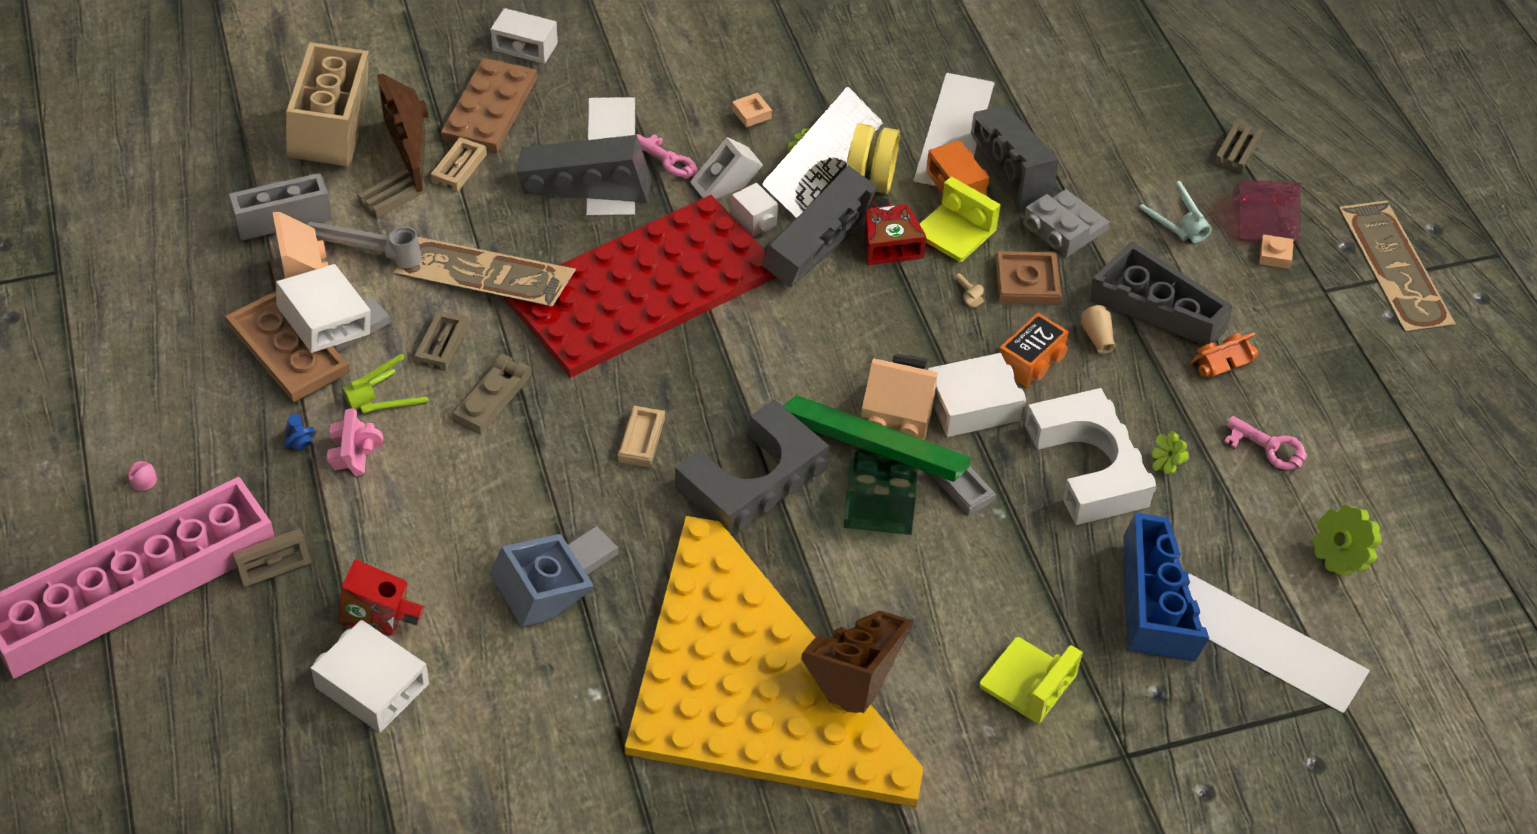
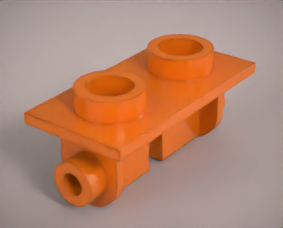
M1241 332L1224 339V344L1216 346L1214 342L1209 343L1197 350L1199 355L1190 361L1189 364L1193 365L1199 362L1198 370L1203 378L1211 379L1231 370L1226 359H1229L1233 369L1253 363L1259 353L1255 346H1251L1249 340L1256 334L1253 332L1242 336Z

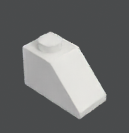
M727 137L690 183L702 198L712 195L717 199L745 188L763 164L749 147Z

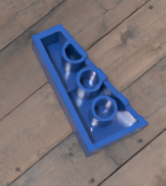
M1135 512L1123 536L1127 650L1196 661L1209 640V635L1206 627L1201 625L1199 619L1201 612L1197 600L1192 599L1188 587L1190 579L1187 571L1182 569L1179 560L1181 553L1170 520L1167 517Z

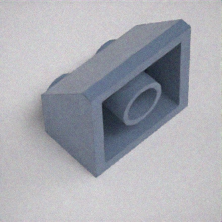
M561 534L502 546L489 573L521 627L552 620L589 593L594 587Z

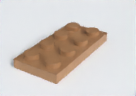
M483 58L441 131L442 141L456 143L461 137L486 146V151L497 153L537 80V70Z
M276 291L225 316L229 328L293 402L350 373L348 363L333 346L313 353L309 351L276 306Z

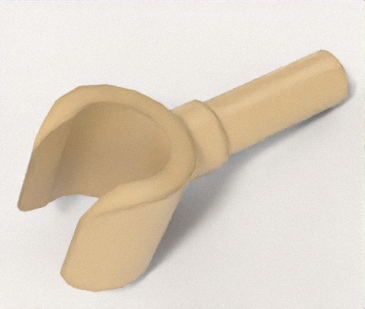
M960 273L955 276V279L966 291L963 294V300L969 308H976L984 302V299L981 297L984 293L982 285L976 284L973 286Z

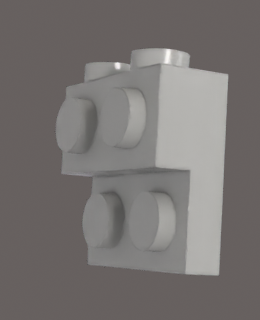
M1065 189L1053 198L1046 194L1027 206L1023 225L1067 258L1106 232L1110 221Z

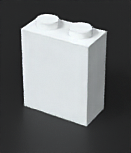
M335 264L276 281V306L311 353L370 334L371 310Z
M1001 353L928 368L929 371L938 372L933 408L947 437L1020 421L1022 409L1026 406V397L1023 389L1017 387L1014 381L1013 369L1011 365L1006 364Z
M360 620L352 629H347L341 635L339 641L327 653H322L317 657L311 667L316 689L379 733L429 685L426 663L363 620Z

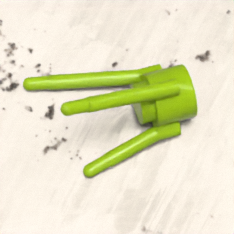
M403 354L397 355L363 377L351 381V384L342 387L350 409L355 408L356 410L360 408L362 414L373 410L427 403L429 399L428 397L371 403L370 400L376 398L372 386L396 373L395 369L390 368L404 359Z

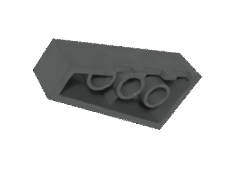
M1006 105L974 112L971 135L1018 211L1026 210L1027 206L1046 194L1052 197L1053 190L1056 189L1055 179L1059 159Z
M637 135L521 147L516 170L525 194L648 203L652 179Z
M848 165L777 238L773 237L764 249L766 256L762 266L789 287H792L861 226L877 186Z
M1132 241L1092 278L1090 301L1205 346L1215 342L1229 327L1232 311L1231 304Z

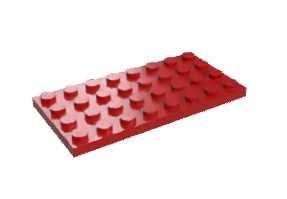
M709 195L560 264L559 266L576 270L553 306L504 296V300L565 373L572 378L776 278V276L762 266L766 256L764 249L712 195Z

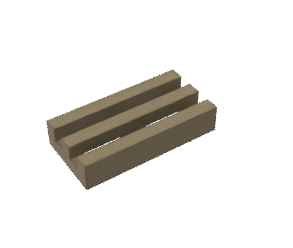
M1235 121L1216 155L1214 164L1242 174L1261 140L1263 130L1257 129L1256 132L1251 131L1252 126L1246 125L1245 128L1240 127L1241 122ZM1240 135L1228 159H1224L1235 137ZM1246 139H1251L1239 163H1235L1234 160Z
M405 169L358 194L359 203L378 219L425 193L426 185L422 181L423 191L416 192L412 179L409 177V172Z
M437 311L415 354L416 365L422 366L425 362L429 368L434 369L438 365L440 370L447 371L468 327L467 317ZM446 321L447 324L438 338L432 355L428 354L443 322ZM457 324V326H456V328H455V330H454V332H453V334H452V336H451V338H450V340H449V342H448V344H447V346H446V348H445V350H444L442 356L440 357V355H441V353H442V351H443V349H444V347H445V345H446V343H447V341H448V339H449V337H450V335H451V333H452V331H453L455 325Z
M300 528L232 552L240 574V580L244 587L311 563L305 538ZM300 551L298 554L281 559V557ZM267 563L265 566L247 572L248 569Z

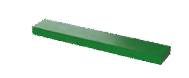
M795 395L783 405L786 410L814 432L955 482L970 467V456Z

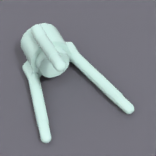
M1177 181L1176 186L1182 195L1181 198L1185 206L1189 210V213L1181 220L1182 228H1179L1144 204L1140 205L1139 208L1143 212L1175 232L1182 241L1189 238L1193 243H1199L1206 239L1212 231L1211 225L1197 209L1181 181Z

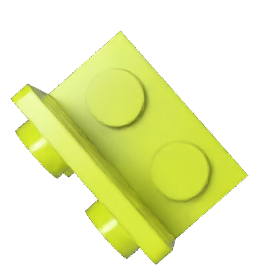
M951 176L944 182L942 204L920 223L927 237L926 243L956 261L963 262L997 230L1001 204Z
M1016 637L982 678L979 687L1027 718L1040 724L1077 676L1083 652L1070 645L1062 656L1056 654L1052 657L1022 638Z

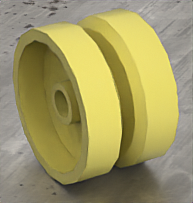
M857 123L849 147L847 166L849 165L867 179L871 172L870 181L877 186L875 192L888 194L896 166L900 130L884 127L880 131L875 145L876 130L874 126Z

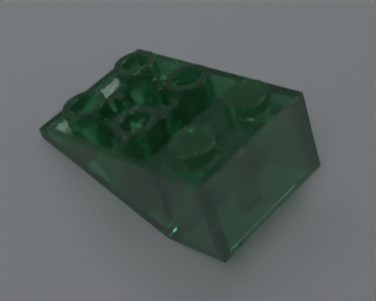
M864 449L859 451L852 450L843 528L911 535L916 500L917 469Z

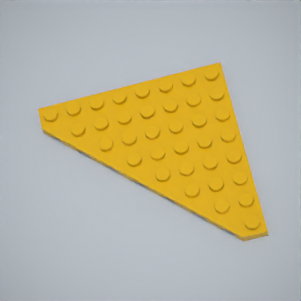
M686 516L626 740L625 755L917 807L923 773L921 764L872 705L868 707L865 713H853L845 711L839 705L830 703L801 660L802 652L816 637L720 521Z

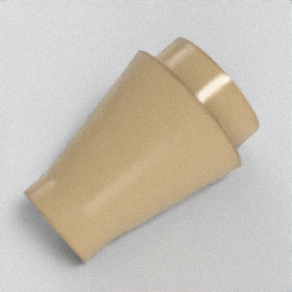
M1102 305L1087 308L1081 314V325L1095 345L1099 354H1107L1113 351L1116 346L1113 338L1111 313Z

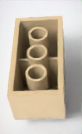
M309 42L286 110V154L288 158L350 166L366 108L369 51Z

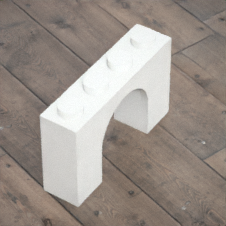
M1101 388L1029 404L1025 427L1037 450L1068 442H1084L1101 449L1112 462L1111 466L1102 471L1067 479L1063 501L1075 525L1150 507L1153 493L1156 491L1155 479L1151 473L1146 471L1142 463L1140 451L1133 447L1129 440L1126 426L1120 423L1115 414L1113 402L1110 399L1107 400Z

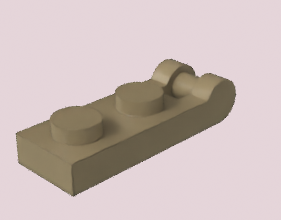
M501 354L497 358L494 367L453 412L454 422L481 435L531 376L532 367L522 362L517 364L513 362L512 357ZM507 373L512 375L510 379L505 378Z

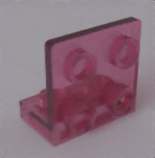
M1240 180L1233 188V200H1239L1238 238L1240 240L1261 241L1264 234L1294 239V243L1300 240L1301 183Z

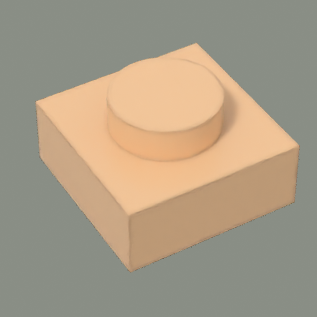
M758 93L732 101V111L746 128L772 118L771 108Z
M1263 234L1260 245L1259 264L1290 269L1294 239Z

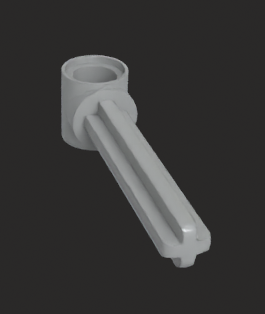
M308 222L307 224L315 228L317 240L385 252L386 257L393 259L400 268L415 267L422 260L417 233L411 227L396 228L387 236L317 222Z

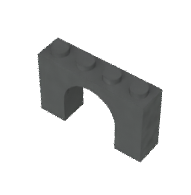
M775 399L750 416L749 437L777 462L778 466L771 473L754 479L738 478L726 473L701 450L675 467V489L707 518L720 521L730 535L739 529L743 530L748 527L754 518L764 511L772 510L778 501L788 494L796 493L806 481L813 476L821 475L828 466L829 445Z

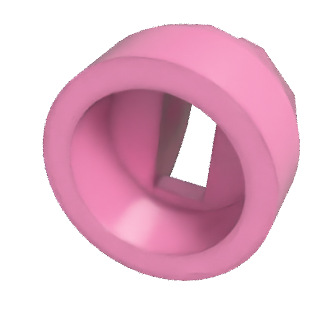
M146 461L134 462L128 470L130 486L137 491L148 490L157 482L154 467Z

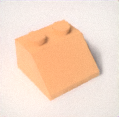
M273 212L285 279L329 266L328 262H321V259L327 258L324 241H317L315 228L281 212Z
M873 358L861 418L925 440L932 416L938 372Z

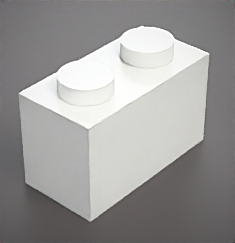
M504 8L491 27L492 51L545 64L558 43L557 22Z

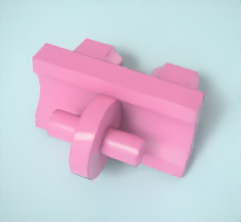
M355 408L345 410L344 421L333 423L330 426L331 439L336 445H341V447L329 449L327 461L335 471L349 468L354 476H359L365 473L366 455L371 454L372 450L382 446L383 434L375 428L373 423L365 424L359 421L356 416L357 411Z

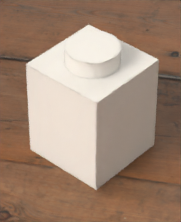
M755 183L732 194L731 215L752 237H755L777 226L778 203Z

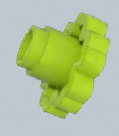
M1343 505L1340 510H1327L1324 516L1318 520L1317 527L1320 533L1313 537L1312 542L1315 547V556L1318 559L1325 560L1326 570L1339 575L1350 576L1354 570L1365 572L1370 567V564L1376 561L1377 553L1375 550L1381 544L1382 538L1379 533V524L1369 521L1367 510Z

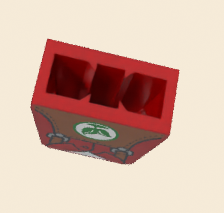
M877 199L873 203V208L866 210L864 238L867 266L924 259L927 237L910 207L905 204L891 206L889 199Z
M354 559L341 587L338 623L354 627L360 620H363L380 633L390 636L394 634L399 621L418 626L425 606L406 600L408 583L405 580Z

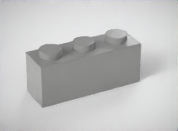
M321 173L229 193L233 216L241 241L276 233L273 212H281L306 225L308 222L319 223L332 220L328 193Z

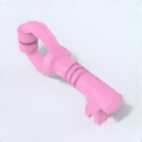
M637 134L641 149L660 160L669 174L688 179L698 173L696 164L691 158L676 155L672 151L667 152L659 147L663 143V139L657 138L656 134L652 135L651 138H644ZM675 162H680L686 165V167L677 169L673 165Z
M1232 416L1227 423V427L1232 430V435H1228L1224 440L1226 445L1232 443L1231 447L1235 449L1239 444V440L1243 437L1249 438V440L1265 448L1267 458L1275 468L1298 470L1307 459L1303 445L1295 437L1285 435L1270 437L1235 416ZM1287 443L1296 449L1288 462H1282V460L1277 459L1274 452L1278 450L1280 444Z

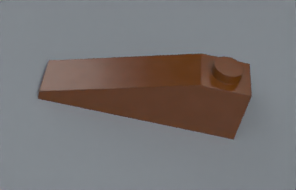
M383 73L378 74L377 81L384 123L405 168L409 172V177L412 179L416 192L423 191L422 181L426 134L424 118L428 117L427 106L424 100L419 101L415 90Z
M881 610L857 620L854 628L846 630L840 627L834 630V635L831 638L827 639L819 636L813 639L802 652L801 660L830 703L839 705L848 712L865 713L876 698L912 628L913 620Z

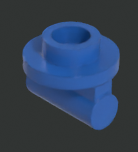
M291 414L284 430L288 438L283 442L286 449L294 448L295 451H300L313 443L312 438L316 434L313 427L304 428L302 426V419L298 414Z

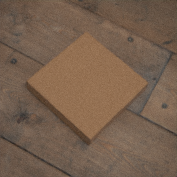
M995 252L994 260L999 303L1061 304L1062 293L1056 252Z

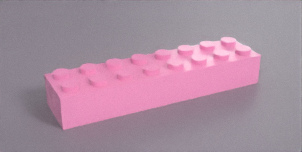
M237 477L0 591V656L13 679L237 568L232 552L274 538L272 523L241 478Z

